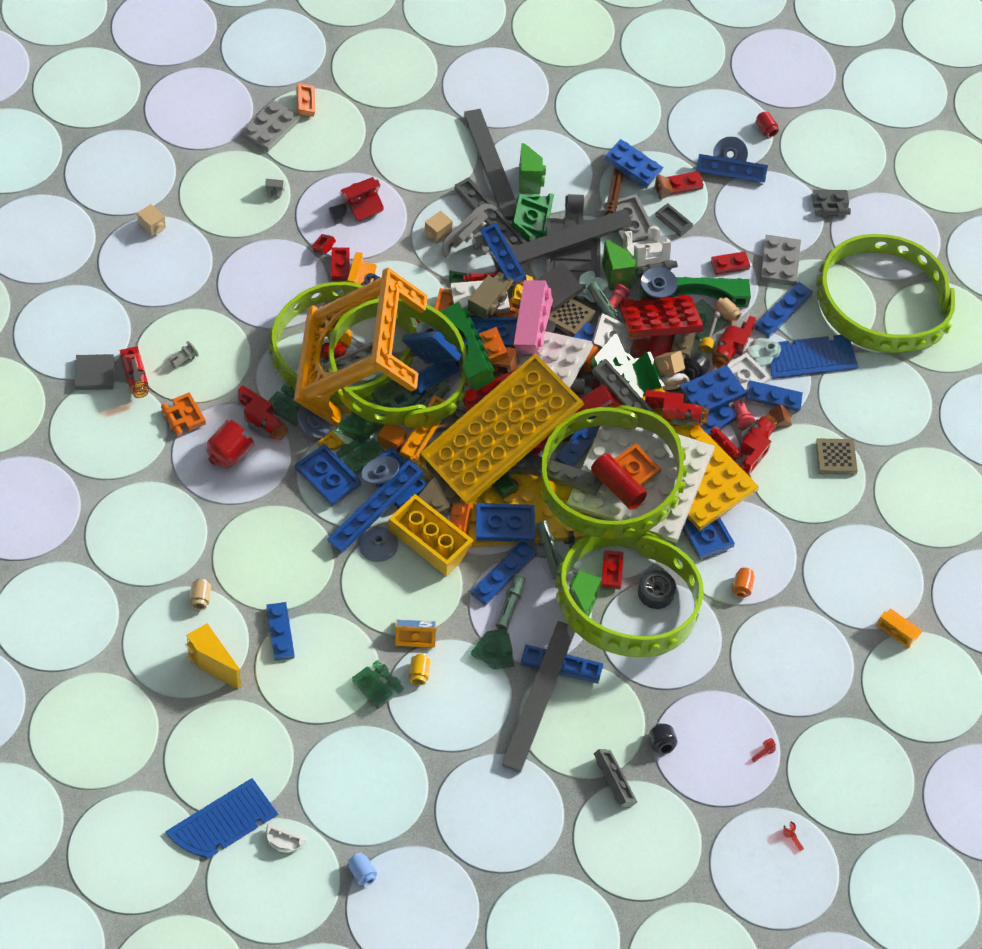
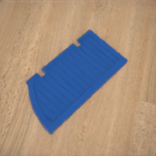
M833 335L834 340H829L828 336L794 340V344L791 345L789 341L778 342L781 346V352L771 362L772 379L852 370L858 369L859 366L851 341L843 335Z
M251 778L166 831V834L182 849L209 859L218 853L215 847L221 845L225 849L258 828L255 822L261 820L264 824L277 816L278 813L254 779Z

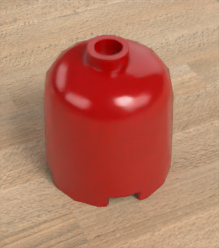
M226 420L206 442L208 460L214 466L219 465L223 468H230L241 460L255 446V443L251 437L247 439L242 433L244 429L233 420Z

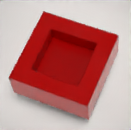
M321 234L311 248L314 252L326 254L331 250L336 240L333 236Z

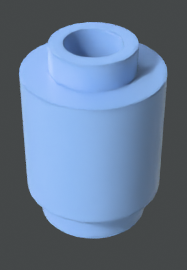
M357 853L348 860L349 869L359 885L368 886L376 880L377 872L367 856Z

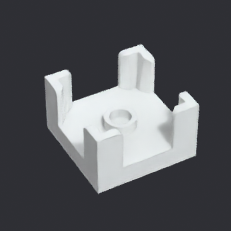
M657 226L648 228V240L633 243L632 231L624 232L623 248L631 253L632 259L636 261V267L660 263L666 260L670 261L671 241L665 239V242L661 245L660 229Z

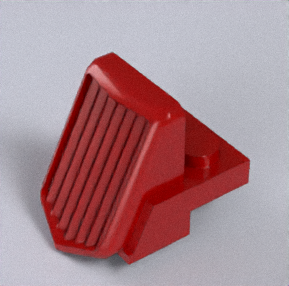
M374 177L353 183L351 186L340 190V196L344 203L348 204L357 221L374 216L384 210L378 195L381 185L379 180H375Z

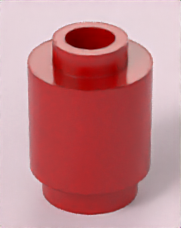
M761 112L757 115L755 123L765 136L771 138L779 132L778 124L770 112Z
M324 342L321 347L320 359H324V361H328L330 342ZM337 342L334 349V359L346 354V346H343L342 342Z

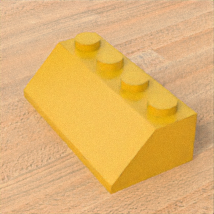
M416 494L389 518L388 531L446 577L460 564L473 543L471 537Z

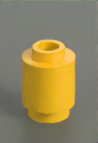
M416 654V656L411 658L408 677L414 685H425L429 679L431 660L427 655Z

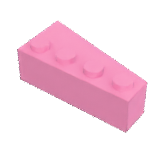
M524 280L514 339V347L518 354H540L541 347L544 345V334L553 302L551 288H548L546 280Z

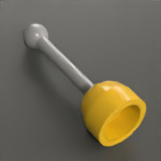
M717 311L713 313L714 319L708 337L703 338L699 345V349L706 353H711L714 350L715 343L712 339V334L717 319L720 317V313Z

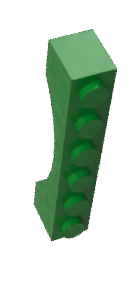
M676 277V291L669 296L673 298L680 295L696 294L712 297L717 300L727 297L737 307H748L751 298L750 279ZM640 281V300L644 298L660 299L645 293Z
M457 302L440 311L458 329L462 339L468 342V354L463 369L473 389L476 391L495 381L492 374L495 370L492 364L488 362L490 359L484 350L483 343L479 339L480 336L475 329L466 306L462 308L461 304Z

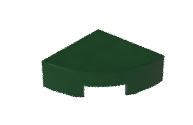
M449 270L450 283L464 282L463 275H467V273Z

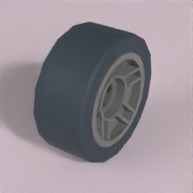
M648 571L639 582V599L649 608L662 609L667 607L675 596V580L665 571Z

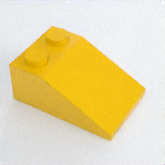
M206 623L188 633L185 645L190 662L192 664L196 663L199 669L237 689L241 688L240 668L209 624Z

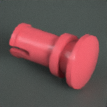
M622 284L615 285V290L609 299L614 309L631 294L628 288Z
M738 400L733 404L737 413V426L739 429L745 430L755 421V418L748 412L745 402L740 400V405Z

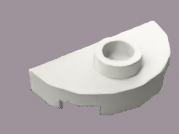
M681 373L661 377L665 385L662 387L664 391L678 389L680 385L689 382L688 377Z
M267 824V841L272 848L279 852H295L302 848L307 841L306 837L272 824Z

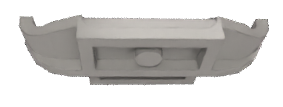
M482 204L456 227L443 242L442 251L445 258L450 254L448 252L449 245L457 248L463 241L467 243L474 236L472 232L476 228L480 230L486 224L484 220L488 216L484 211L494 212L497 208L491 204Z

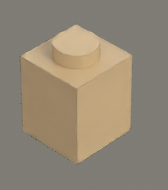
M152 204L137 213L138 225L151 237L161 233L166 228L165 216Z
M440 210L425 221L424 233L429 239L438 243L452 232L453 221Z
M681 351L665 353L654 358L660 376L675 374L685 369Z

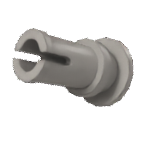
M186 341V347H181V351L169 358L174 368H177L187 359H192L193 355L199 356L195 346L189 341Z

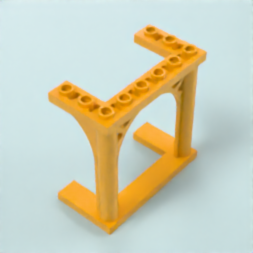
M387 267L383 269L381 278L319 309L314 305L308 307L294 401L333 426L340 424L342 408L330 401V397L336 391L376 372H383L411 392L416 390L418 373L392 355L398 300L401 299L413 309L422 313L426 311L427 295ZM379 296L372 355L341 370L325 372L320 364L321 347L325 337L329 336L331 329L334 330L338 319L343 314ZM348 329L338 340V342H342L343 346H346V349L351 345L352 331Z

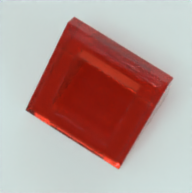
M633 339L629 354L636 359L642 357L648 352L651 339Z

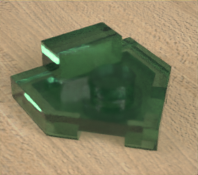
M506 628L487 631L471 651L473 657L484 661L494 670L514 667L513 649Z

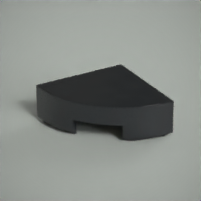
M345 203L329 208V213L335 225L342 222L347 212Z

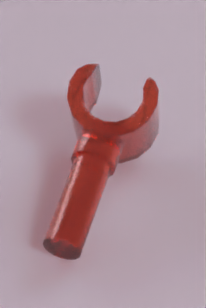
M772 738L763 742L765 749L751 758L753 762H756L767 753L772 754L775 752L776 744Z
M790 822L791 830H788L784 825V836L791 838L799 851L804 850L795 834V823Z

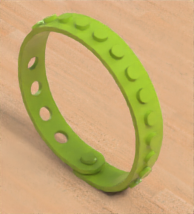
M887 234L859 235L841 242L833 250H830L826 256V262L822 261L819 269L822 274L817 276L816 286H818L817 300L831 326L851 342L878 352L907 353L928 348L938 343L945 333L948 334L953 326L950 324L955 310V289L949 288V279L940 261L918 243ZM878 242H885V243H886L885 245H882V246L876 245V243H878ZM899 246L907 247L908 251L901 250ZM859 253H885L906 259L922 269L933 281L939 294L938 304L940 305V312H945V320L931 330L916 334H887L868 329L853 321L836 305L828 289L827 272L841 259ZM920 255L926 258L927 263L922 261Z
M351 282L323 283L299 293L280 311L273 328H270L269 338L272 339V343H268L269 354H273L271 361L274 369H277L281 379L292 390L295 391L298 374L286 364L277 347L279 337L284 328L293 318L308 307L327 301H335L363 287V285ZM337 289L343 290L342 293H335L333 291ZM320 293L317 297L311 298L314 294ZM396 316V323L406 334L417 333L416 326H413L410 317ZM408 346L400 361L411 367L414 358L412 357L413 351ZM384 374L367 384L348 388L368 402L386 393L397 382ZM336 393L330 397L329 400L336 405L345 406Z
M379 298L367 301L349 310L338 319L334 330L331 329L328 340H330L328 372L338 371L334 359V349L338 340L353 325L363 320L377 317ZM399 299L397 315L411 317L432 326L442 333L448 342L453 344L462 355L458 360L461 381L455 393L445 402L426 408L425 405H413L402 408L374 405L353 393L347 386L335 393L347 408L368 421L384 425L404 424L408 428H414L439 422L454 413L459 402L464 400L466 395L464 386L469 385V380L463 369L467 358V346L463 342L458 329L441 312L426 304V311L419 313ZM377 413L384 414L385 416H378Z
M626 405L618 406L617 408L598 407L586 409L569 417L564 423L556 427L548 438L542 457L541 496L555 517L580 533L604 539L632 537L652 529L664 521L671 510L677 507L680 500L678 498L679 493L683 494L685 487L682 477H686L687 466L684 465V460H686L685 450L682 449L680 437L673 427L661 416L653 412ZM591 416H597L594 419L588 420ZM594 426H612L632 430L640 427L655 433L668 445L675 460L677 481L666 500L652 511L627 520H600L571 509L557 497L547 477L548 461L559 443L581 429Z
M650 531L621 539H604L584 535L567 551L564 562H560L557 572L561 573V575L556 576L555 588H558L556 593L557 603L560 605L561 612L571 628L584 640L597 648L626 657H654L674 650L692 633L704 597L702 577L690 557L678 547L664 541L660 535ZM606 546H626L636 549L642 556L660 562L676 572L686 582L692 593L694 611L682 625L664 634L637 636L620 633L596 623L577 606L570 595L566 576L574 564L587 553ZM676 558H678L682 562L683 567H681L677 563Z

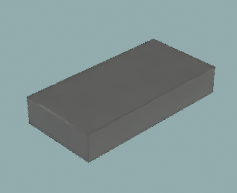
M668 203L655 213V217L680 237L693 228V223Z

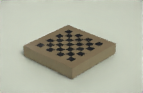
M571 299L555 311L552 309L548 320L555 321L557 329L574 337L586 322L589 323L592 320L596 311Z
M816 439L819 474H857L858 468L854 439Z

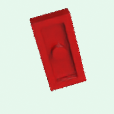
M699 171L667 177L674 191L670 195L700 190L704 186Z
M331 247L332 281H347L350 273V247Z
M745 251L713 256L710 260L715 275L750 269V262Z
M604 550L601 588L621 590L624 552Z

